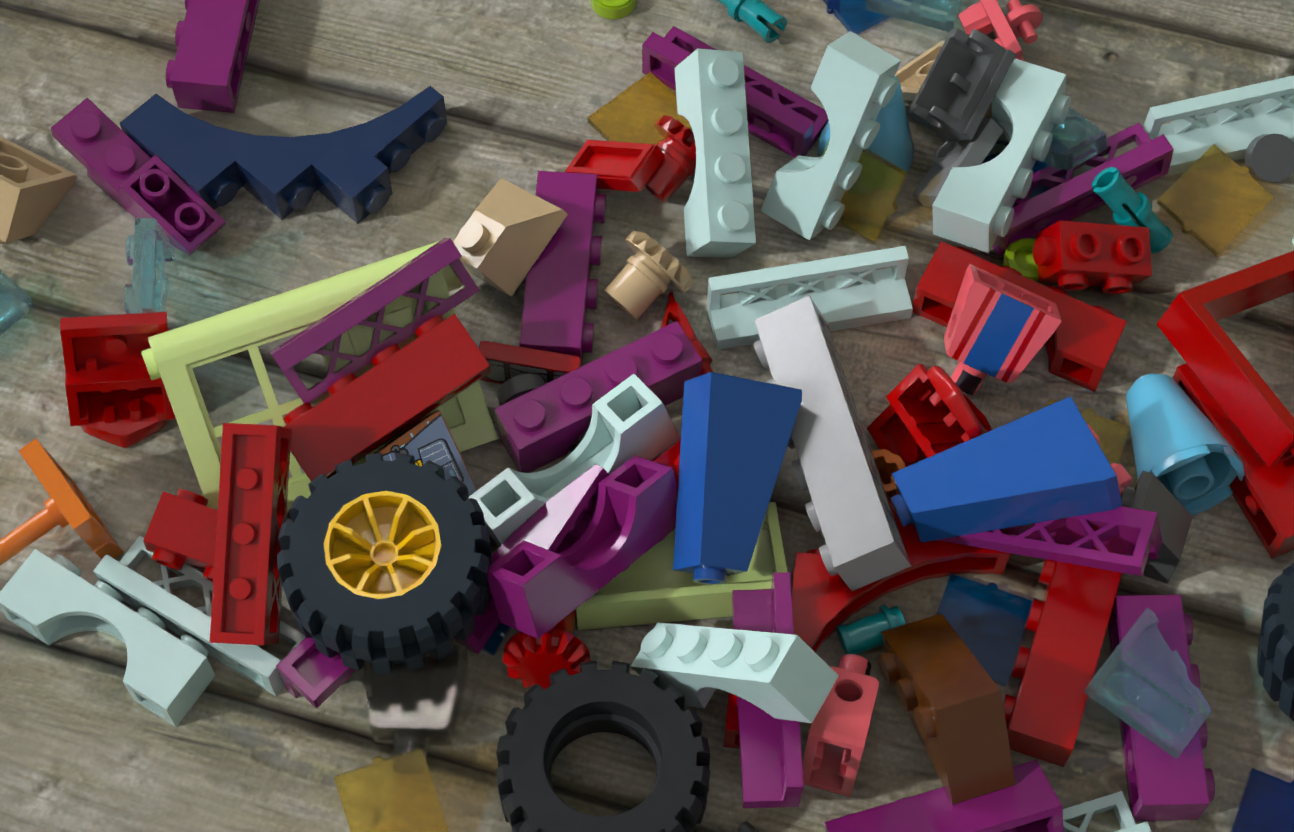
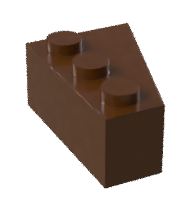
M941 613L882 631L885 653L878 655V662L883 679L888 686L894 685L901 706L908 713L952 804L954 805L1016 785L1001 690L944 615Z

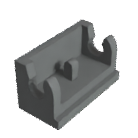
M952 29L907 114L947 142L971 140L1016 54L1009 49L1006 50L978 30L973 29L971 34L968 35L959 29Z

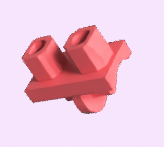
M979 0L980 2L958 14L966 34L970 35L973 29L985 35L994 31L997 37L994 41L1006 50L1009 49L1016 54L1015 59L1025 61L1022 56L1023 51L1016 38L1022 37L1026 44L1035 42L1038 38L1035 29L1043 20V15L1037 5L1028 4L1022 6L1020 0H1011L1007 3L1006 7L1009 13L1004 16L997 0Z

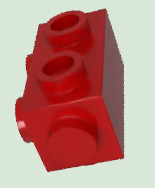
M1059 220L1036 234L1033 259L1038 266V282L1057 283L1058 288L1064 291H1078L1089 286L1102 287L1103 293L1123 294L1131 292L1133 285L1152 276L1149 228Z
M179 489L177 495H173L163 491L143 540L146 550L153 552L151 560L175 570H182L184 563L204 570L202 577L213 583L218 510L207 507L209 500L194 492Z

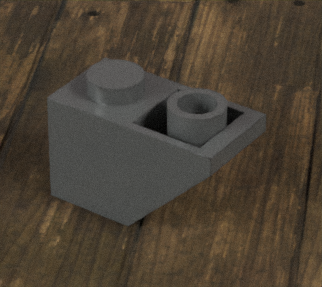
M1142 470L1134 489L1124 487L1121 495L1123 507L1157 512L1162 545L1157 559H1147L1143 576L1168 584L1180 561L1193 516L1154 474Z

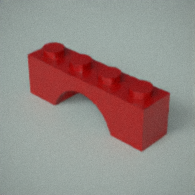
M943 241L940 242L916 287L912 305L913 313L947 327L965 272L969 264L974 265L1056 303L1062 322L1044 344L1048 355V372L1092 392H1096L1117 348L1127 321L1116 317L1113 312L1104 307L1091 306L1072 298L1058 287L1044 286L1028 279L1014 268L998 266L977 257L974 252L965 247H954Z

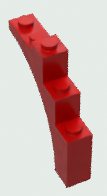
M888 499L911 567L851 591L839 574L832 577L828 573L819 549H812L806 553L796 552L791 584L794 635H798L816 653L820 646L837 630L836 626L842 625L852 615L882 596L928 579L962 573L1003 574L1011 553L939 540L921 543L912 524L902 527L892 502ZM728 692L723 747L739 749L737 696Z

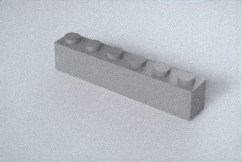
M810 295L755 319L760 340L754 342V348L765 370L770 369L773 377L766 381V383L802 390V402L788 446L790 449L796 448L799 459L792 462V467L800 486L804 491L809 489L812 501L805 504L809 519L817 533L823 532L826 544L820 546L819 551L828 573L832 577L839 574L850 590L854 591L911 567L827 321Z

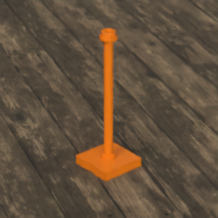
M37 438L18 450L50 495V498L43 502L46 508L0 539V566L57 525L64 528L70 524L73 530L101 559L106 554L115 559L124 553L71 476Z

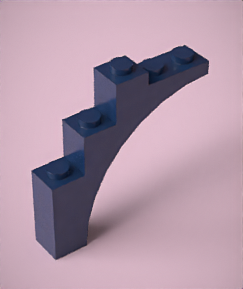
M429 86L402 106L369 122L324 134L297 137L262 136L220 128L184 113L158 94L153 95L121 121L120 126L122 131L151 158L157 155L214 210L231 202L238 190L243 187L277 217L283 220L294 210H300L305 207L312 199L313 194L318 190L353 221L359 224L370 213H377L386 205L393 194L389 174L402 169L409 161L410 156L425 142L434 141L447 124L444 96Z

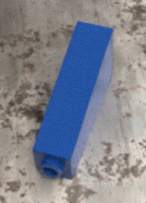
M714 372L684 381L673 561L674 571L693 573V581L702 584H725L726 576L748 571L802 402L801 389Z
M1071 396L892 473L899 493L890 497L894 510L902 527L909 524L913 525L921 543L1104 512L1123 506L1117 476Z

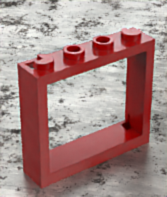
M1294 251L1180 292L1156 324L1268 467L1294 457V417L1217 321L1294 292Z

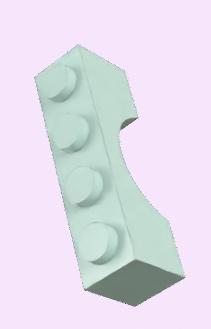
M851 31L827 46L811 85V90L821 101L829 119L830 140L827 151L821 157L799 155L777 170L761 208L763 213L808 240H811L825 228L828 230L834 228L845 209V205L841 203L844 192L854 185L861 173L862 164L858 162L863 149L865 150L871 145L880 129V123L876 121L881 107L884 108L890 102L897 90L899 82L894 77L901 63L900 59Z
M697 48L675 67L677 114L684 116L689 121L696 146L695 178L690 197L684 207L686 255L689 257L733 258L756 244L743 52Z
M1019 59L1013 60L992 100L991 117L1004 130L1003 134L1008 139L1009 144L997 157L986 163L971 167H952L932 205L934 235L989 253L997 236L1005 237L1014 215L1012 206L1017 197L1021 199L1026 197L1033 179V170H1031L1036 160L1044 161L1052 142V133L1050 132L1054 124L1062 125L1068 114L1071 97L1065 95L1066 74Z
M632 374L592 404V418L589 428L580 444L564 460L548 469L534 473L518 472L508 467L470 495L469 498L477 499L484 514L485 527H488L489 536L500 547L515 530L551 497L595 464L603 467L608 474H611L634 455L650 461L680 438L663 402L635 374Z
M35 549L0 591V609L6 618L47 645H51L67 635L82 631L103 632L119 639L127 648V667L123 683L131 697L137 703L177 727L216 676L207 658L209 651L189 635L183 634L178 639L165 631L166 624L148 609L140 607L135 612L122 604L124 598L121 594L105 582L98 580L95 585H92L79 577L82 574L81 570L62 555L56 554L51 559Z
M659 622L642 640L641 650L630 666L639 675L645 668L660 675L659 687L663 690L670 685H674L685 696L684 706L704 709L715 690L720 689L749 701L773 718L805 723L813 722L839 677L798 635Z

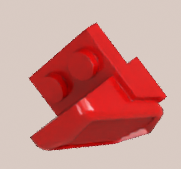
M167 312L60 318V335L66 372L65 388L71 426H81L83 431L90 436L122 448H128L158 432L164 427L167 420L175 419L162 378L151 380L141 352L151 348L148 337L169 331Z
M918 364L886 396L890 405L866 428L880 449L889 450L891 453L900 456L906 467L992 430L986 416L941 367L931 366L927 370L923 364Z

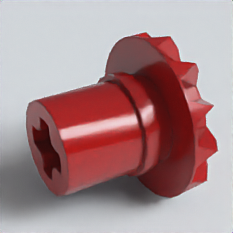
M663 115L654 126L664 138L657 145L665 157L644 187L660 201L666 203L688 177L692 178L696 170V146L694 134L690 128L688 129L672 116Z
M576 610L572 611L557 623L552 630L546 632L539 639L521 631L513 635L505 644L502 663L507 665L508 677L521 679L524 688L538 684L545 690L550 686L549 674L562 668L567 670L569 676L580 673V663L589 662L590 653L587 646L574 636Z

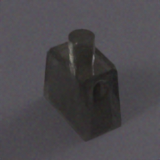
M452 645L453 652L440 660L436 658L434 653L422 658L424 667L408 671L406 663L392 664V674L375 673L372 663L364 662L363 669L370 729L375 744L394 745V771L405 774L422 773L426 770L427 746H449L452 744L469 674L466 646Z

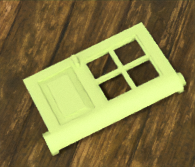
M439 241L148 337L151 348L141 351L151 380L162 378L202 494L209 500L207 507L218 510L221 448L217 437L222 436L223 424L215 427L212 426L192 368L248 350L268 409L227 423L258 424L272 419L274 425L284 427L285 423L282 415L288 414L304 403L301 398H297L278 405L258 346L303 331ZM450 265L429 277L426 295L447 299L450 297L449 291L461 288V282ZM421 283L409 290V292L419 294ZM400 296L386 305L382 324L404 327L412 322L417 299ZM424 301L422 314L438 305V303ZM455 308L442 315L443 319H447L454 313L457 316ZM375 312L365 320L375 322L377 312ZM355 325L342 334L338 352L360 356L370 349L374 328ZM381 329L378 343L395 332ZM416 333L399 343V347L402 349L417 339L418 336ZM334 340L323 346L321 349L332 351ZM322 355L328 370L330 356ZM337 358L334 372L351 361ZM371 362L354 374L358 378L375 366ZM479 381L434 410L441 411L460 452L498 439ZM326 391L311 401L310 404L320 403L331 395ZM383 444L382 446H380L379 448H377L376 450H374V451L371 452L370 454H373L375 451H377L378 449H380L381 447H383L385 444ZM291 451L289 470L292 477L288 481L287 512H289V508L297 496L302 495L308 498L311 495L308 486L311 481L305 473L301 472L299 463ZM366 456L353 464V466L366 463Z

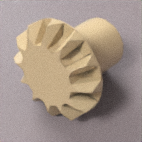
M633 231L625 239V242L636 254L629 257L626 261L627 265L603 291L629 316L638 320L661 293L664 294L668 290L669 284L685 293L693 284L688 270L666 248L662 247L645 232Z

